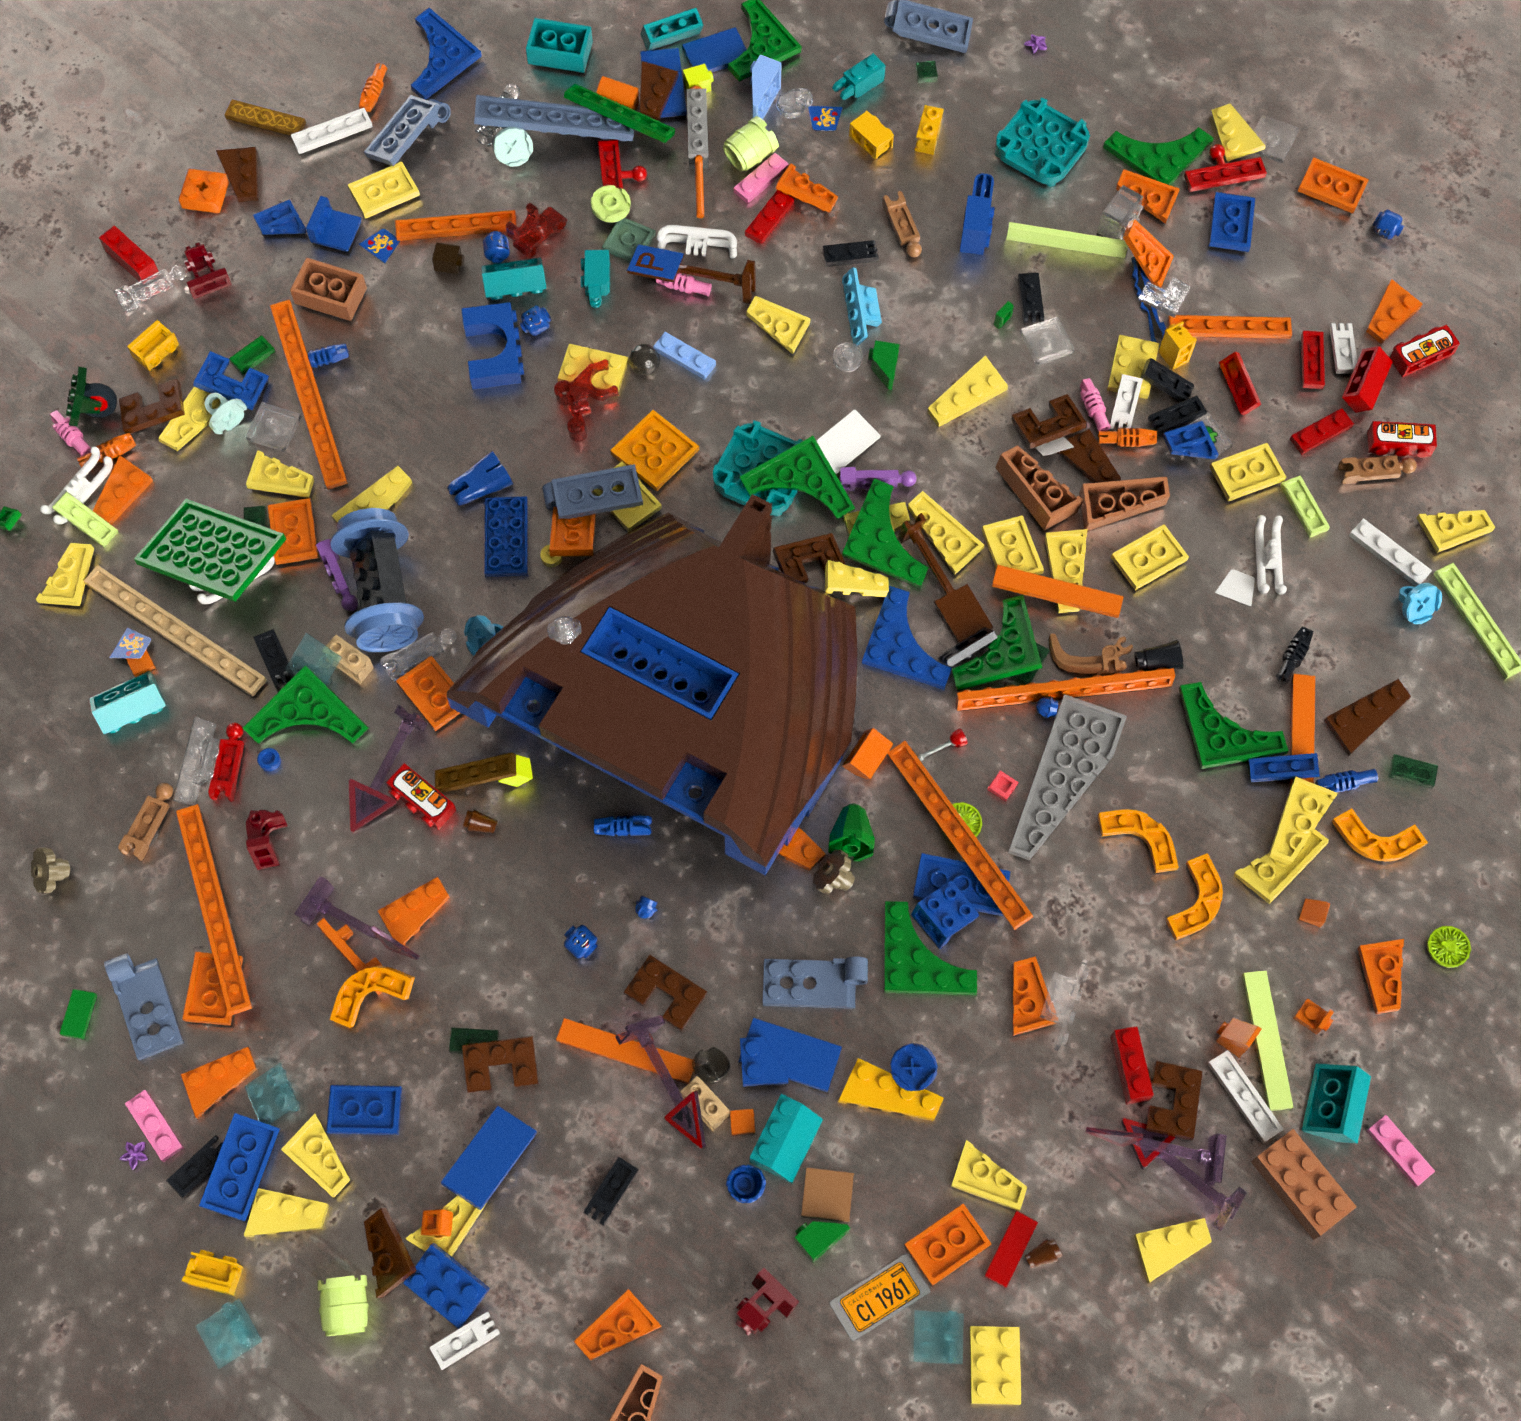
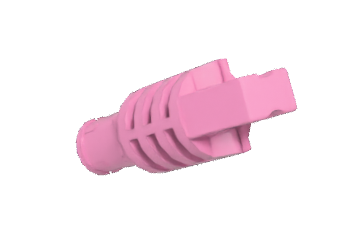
M682 273L676 275L674 283L656 279L658 284L664 285L669 289L674 288L676 291H685L687 294L694 292L709 296L712 289L711 283L695 280V277L691 275L688 277L687 274L682 275Z
M1090 378L1083 379L1080 384V396L1088 416L1093 418L1098 431L1110 430L1111 426L1105 415L1106 407L1098 389L1094 387Z
M57 410L50 413L51 420L54 423L52 427L68 446L74 447L81 457L90 453L91 447L83 440L82 432L76 426L69 425V417L64 418Z

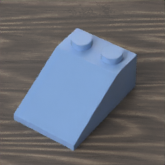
M760 55L757 61H753L750 68L752 73L750 85H752V118L758 116L762 120L781 89L782 64L763 55Z

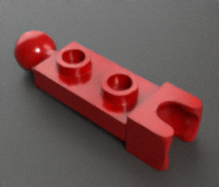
M236 722L230 723L226 728V735L229 739H220L213 778L208 791L209 797L214 801L218 799L219 794L225 791V796L230 802H233L235 799L236 783L244 749V742L238 740L243 735V727Z

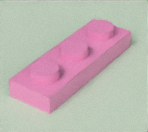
M774 153L734 187V193L748 204L786 171L789 163Z
M142 1091L125 1103L162 1162H165L184 1149L148 1091Z
M1387 1115L1383 1116L1366 1130L1415 1187L1419 1186L1435 1172Z

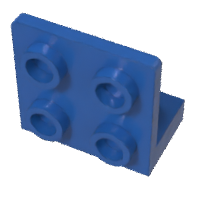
M320 196L306 230L311 243L348 252L362 220L361 217L332 210L329 199Z
M949 881L918 902L911 913L939 949L948 943L952 935L979 917V913L952 881Z

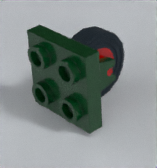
M79 366L77 375H72L71 387L74 388L69 389L67 402H71V404H67L66 416H70L69 425L78 426L80 413L102 418L112 414L117 406L115 392L109 386L101 383H86L87 368Z

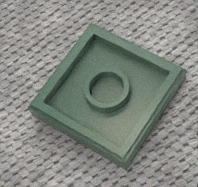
M623 218L615 223L602 245V250H609L610 254L631 262L638 244L650 246L656 235V230Z

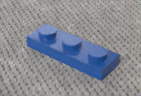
M1317 753L1249 759L1251 783L1289 780L1295 777H1320Z

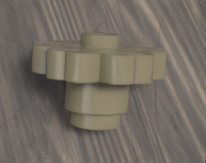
M36 848L33 852V860L31 861V876L34 878L33 885L37 892L42 894L52 893L56 888L55 881H61L69 877V862L62 858H55L51 848Z
M835 849L831 855L827 854L819 863V869L814 873L813 884L823 894L831 893L834 888L846 891L853 885L855 876L850 870L851 859L841 849Z

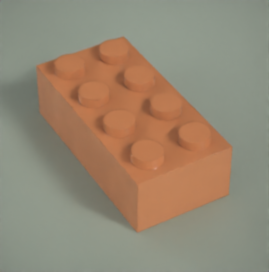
M1294 1129L1251 1161L1313 1240L1320 1237L1357 1207Z

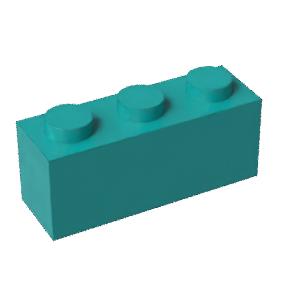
M693 8L643 25L640 35L646 50L650 51L699 35L704 25L697 8Z

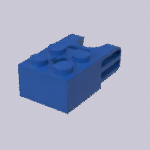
M981 173L976 175L972 196L968 195L960 252L983 255L985 247L989 248L995 207H991L994 178L989 174Z

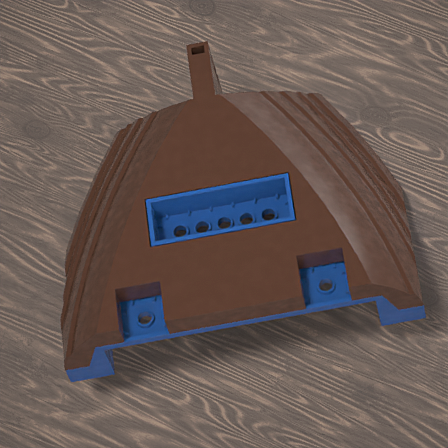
M752 494L722 542L705 534V530L667 512L619 537L593 553V556L586 557L547 584L531 599L525 610L478 649L462 674L447 691V699L452 709L488 728L498 715L725 836L726 855L766 876L783 845L788 846L804 817L810 816L851 745L857 683L855 606L832 594H826L824 590L818 587L808 586L778 571V567L770 564L771 503ZM619 650H624L627 652V656L623 659H618L615 657V653ZM643 660L647 663V666L644 669H637L634 666L635 663ZM658 671H665L667 673V677L663 680L655 678L654 675ZM679 681H684L687 683V687L684 690H678L674 687L675 684ZM697 692H705L707 698L703 701L697 700L694 697ZM536 703L540 705V709L534 713L527 710L528 706ZM696 788L702 792V795L699 798H691L689 791Z

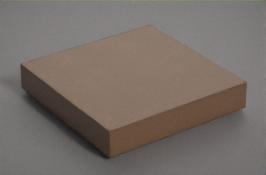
M806 1168L801 1217L849 1223L854 1173Z

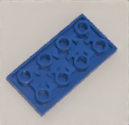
M679 48L640 51L641 64L642 61L678 71L679 74L660 118L686 116L687 110Z
M527 496L485 498V577L528 576Z
M753 1018L746 1038L764 1037L787 1075L788 1080L828 1093L842 1046ZM741 1055L738 1061L739 1064H741Z
M497 1106L443 1178L441 1185L481 1211L536 1136L537 1131Z

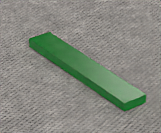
M573 84L564 92V98L663 143H666L675 135V128L580 85Z

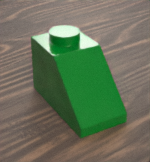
M875 340L874 348H870L868 360L872 361L871 369L887 389L892 390L900 344Z
M813 1221L808 1225L805 1222L795 1231L797 1235L794 1237V1241L810 1261L814 1263L850 1231V1227L847 1224Z

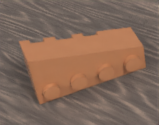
M1017 445L1000 455L995 468L1042 529L1045 531L1078 513L1084 500L1080 496L1072 494L1069 491L1070 488L1064 483L1061 485L1056 481L1051 472L1037 465L1038 462Z
M1167 477L1083 484L1079 496L1084 500L1081 505L1084 529L1091 531L1166 505L1170 497Z
M639 1364L608 1421H651L663 1376L643 1364Z

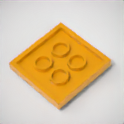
M652 410L610 450V453L618 461H623L626 466L635 464L637 476L655 491H658L699 451V446L656 411Z

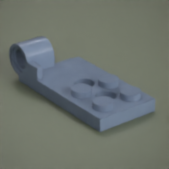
M893 0L887 4L884 23L886 26L893 28V32L899 36L966 53L973 18L908 0ZM928 24H934L937 28H931ZM947 29H953L955 33H950Z
M410 95L364 151L367 158L394 166L427 125L433 129L438 122L445 123L449 119L451 114L450 106L447 103L434 99L425 100Z
M635 464L552 479V482L546 483L542 487L546 508L553 510V507H557L559 519H571L643 505ZM616 485L624 487L621 492L613 491V487ZM601 489L603 493L600 496H594L592 491Z
M125 953L104 961L107 975L112 983L115 994L118 996L137 1059L140 1061L183 1044L184 1040L158 959L155 958L134 967L129 954ZM152 1003L153 1010L148 1014H143V1005ZM153 1024H159V1032L155 1035H149V1027Z
M864 957L833 958V961L764 959L763 1006L855 1009L856 985L868 983V959ZM790 978L793 981L792 987L788 989L781 987V979ZM811 978L816 982V986L813 989H806L803 986V981Z

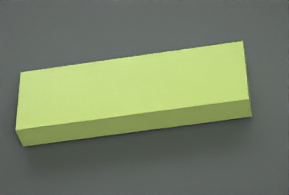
M1301 475L1282 482L1280 486L1309 538L1328 531L1330 526Z
M68 492L52 507L54 511L104 548L118 533L116 528Z

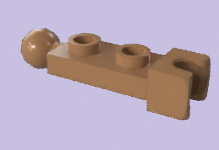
M898 191L897 195L899 198L896 201H892L888 195H884L882 200L883 209L891 222L900 246L907 245V254L912 258L918 257L922 252V247L918 243L920 235L906 205L903 193Z
M1397 455L1356 459V457L1343 458L1338 464V470L1347 471L1341 480L1342 484L1399 478L1401 471L1405 474H1411L1417 468V463L1413 458L1407 457L1398 462Z
M163 782L158 784L155 790L156 798L147 796L127 835H124L118 846L119 851L123 855H127L131 849L135 848L133 854L138 861L144 859L149 850L148 846L170 808L169 804L164 802L173 795V787L169 783Z

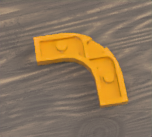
M1352 808L1331 821L1353 850L1366 858L1376 861L1387 862L1402 859L1428 843L1415 824L1391 837L1377 836L1364 826Z
M1125 809L1098 813L1097 817L1102 837L1118 834L1138 836L1148 845L1155 873L1178 870L1179 866L1173 841L1161 823L1150 818L1148 814L1137 810Z
M1208 853L1191 859L1186 863L1196 883L1198 897L1196 903L1189 909L1166 918L1165 921L1175 941L1205 928L1214 919L1220 908L1223 897L1222 883Z
M385 966L369 967L355 973L341 986L330 1020L349 1028L354 1027L360 1005L366 995L373 991H380L402 1000L409 999L415 977Z

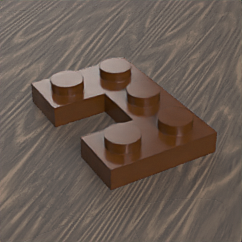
M178 379L157 385L160 401L144 407L142 396L138 392L119 398L122 428L125 434H131L185 415L181 384Z
M1068 394L1049 401V408L1055 415V417L1039 422L1031 408L1012 415L1011 420L1030 449L1086 428L1087 422Z
M832 533L777 546L772 551L780 571L804 584L809 580L803 566L804 563L819 560L824 573L828 560L846 565Z
M651 955L648 956L624 991V995L641 1006L645 1005L656 988L673 998V1002L662 1016V1019L681 1032L707 995L706 990Z
M533 1036L462 1045L467 1093L492 1089L489 1066L512 1063L515 1087L539 1083Z
M1160 1061L1155 1062L1152 1086L1173 1090L1174 1098L1172 1110L1152 1105L1148 1107L1146 1131L1190 1141L1194 1139L1203 1071Z

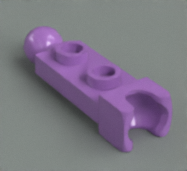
M841 467L839 481L846 492L855 491V488L870 489L874 478L894 487H897L898 483L911 487L917 480L916 474L910 470L899 474L898 470H856L855 467Z
M331 539L317 543L316 547L328 576H334L335 581L332 582L335 592L336 594L341 593L343 597L341 601L343 609L354 611L358 606V599L351 595L337 563L340 558L331 548Z

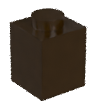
M436 243L432 257L434 271L458 274L460 266L463 267L465 259L464 254L461 253L460 246Z

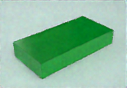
M261 335L229 359L230 363L244 375L249 368L253 369L276 351Z
M72 990L59 1033L61 1036L85 1039L97 999L96 993Z

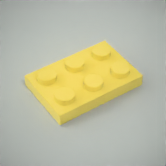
M402 161L348 184V188L365 219L420 195L418 188Z
M1119 335L1107 391L1118 393L1122 374L1140 378L1146 361L1150 358L1156 361L1159 343ZM1144 379L1139 397L1148 399L1151 384Z
M569 344L558 375V382L618 396L629 360L626 356Z
M1268 443L1210 464V469L1228 502L1278 484L1286 479V475Z
M622 461L621 463H619L618 465H616L614 468L623 467V466H626V465H625V464L623 463V461ZM639 479L643 505L610 511L628 532L662 509L661 503ZM622 485L613 487L615 492H621L624 489ZM601 489L592 491L596 496H600L603 493Z
M1023 515L982 526V532L996 568L997 565L1037 575L1043 574L1044 568Z
M1165 524L1111 555V559L1134 590L1181 565L1189 558Z
M970 1326L971 1404L1021 1405L1019 1327Z

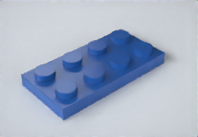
M921 853L913 894L914 899L923 900L949 881H952L976 911L1003 916L966 862ZM1000 869L1009 882L1011 871Z
M234 1113L199 1207L245 1222L280 1128Z

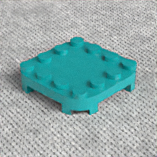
M1042 97L1040 100H1025L1021 103L1020 109L1006 127L999 131L995 144V156L1037 182L1053 187L1068 174L1085 152L1090 139L1089 131L1086 127L1087 123L1083 119L1077 122L1048 106V100Z
M754 420L753 423L742 426L738 425L733 430V436L718 464L714 465L713 483L715 491L745 506L751 496H749L739 477L803 440L799 438L798 441L787 438L761 427V422ZM770 489L754 495L771 503L772 513L770 515L778 517L792 504L798 490Z

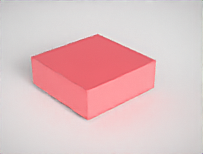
M1000 770L987 790L1006 802L1019 782Z

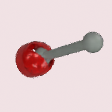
M959 728L951 733L949 741L927 752H920L916 756L920 761H923L926 756L949 745L959 748L967 745L968 741L962 729Z

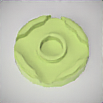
M614 185L602 186L593 193L591 198L592 213L596 218L604 222L620 221L630 211V197L622 188L619 189L615 188Z

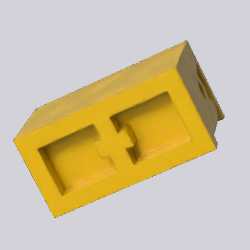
M924 105L916 136V152L934 155L944 109Z
M868 111L850 123L849 136L875 160L889 147H893L894 134L892 131L881 124L879 119Z
M156 320L127 347L132 357L150 371L158 366L169 353L174 352L179 343L175 334L161 324L160 321Z
M1183 321L1166 328L1158 351L1172 370L1189 362L1197 341L1183 327Z
M200 1250L199 1254L191 1252L194 1258H190L182 1282L234 1296L243 1269L241 1265L237 1264L238 1259L224 1255L222 1259L214 1258V1253Z

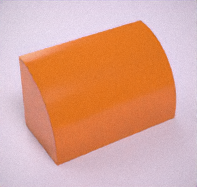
M602 76L597 88V94L636 110L639 105L638 88Z
M874 728L866 730L842 766L856 776L871 779L893 743Z

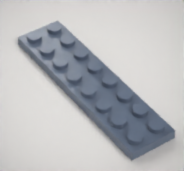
M476 95L474 124L501 128L517 127L525 131L534 130L542 133L552 132L561 135L570 134L581 137L633 141L634 129L582 106Z

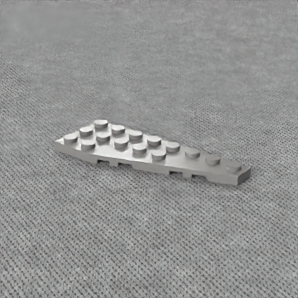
M1064 694L1008 853L1026 860H1030L1113 758L1127 718L1126 715Z

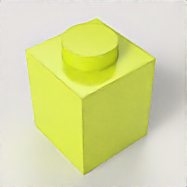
M705 64L683 70V83L686 90L691 89L693 86H700L702 89H706V93L711 91V83L714 82L712 72L707 70Z
M516 755V776L500 779L498 782L518 787L533 779L530 758Z

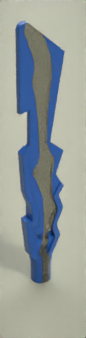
M1132 257L1131 261L1134 269L1132 277L1135 280L1136 296L1141 299L1140 308L1148 313L1150 340L1159 343L1160 348L1166 327L1164 322L1160 323L1157 314L1159 305L1154 292L1149 286L1150 281L1136 258Z

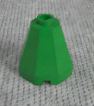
M855 803L843 807L829 835L828 852L831 854L835 849H841L848 856L854 857L853 861H862L872 857L875 837L866 810Z

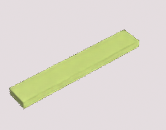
M1009 222L1006 240L1124 259L1128 250L1125 240Z
M1451 563L1436 570L1433 575L1503 677L1507 679L1521 672L1520 658L1455 564Z
M1267 970L1243 973L1242 977L1251 1023L1262 1028L1255 1038L1267 1106L1271 1111L1292 1109L1293 1102Z

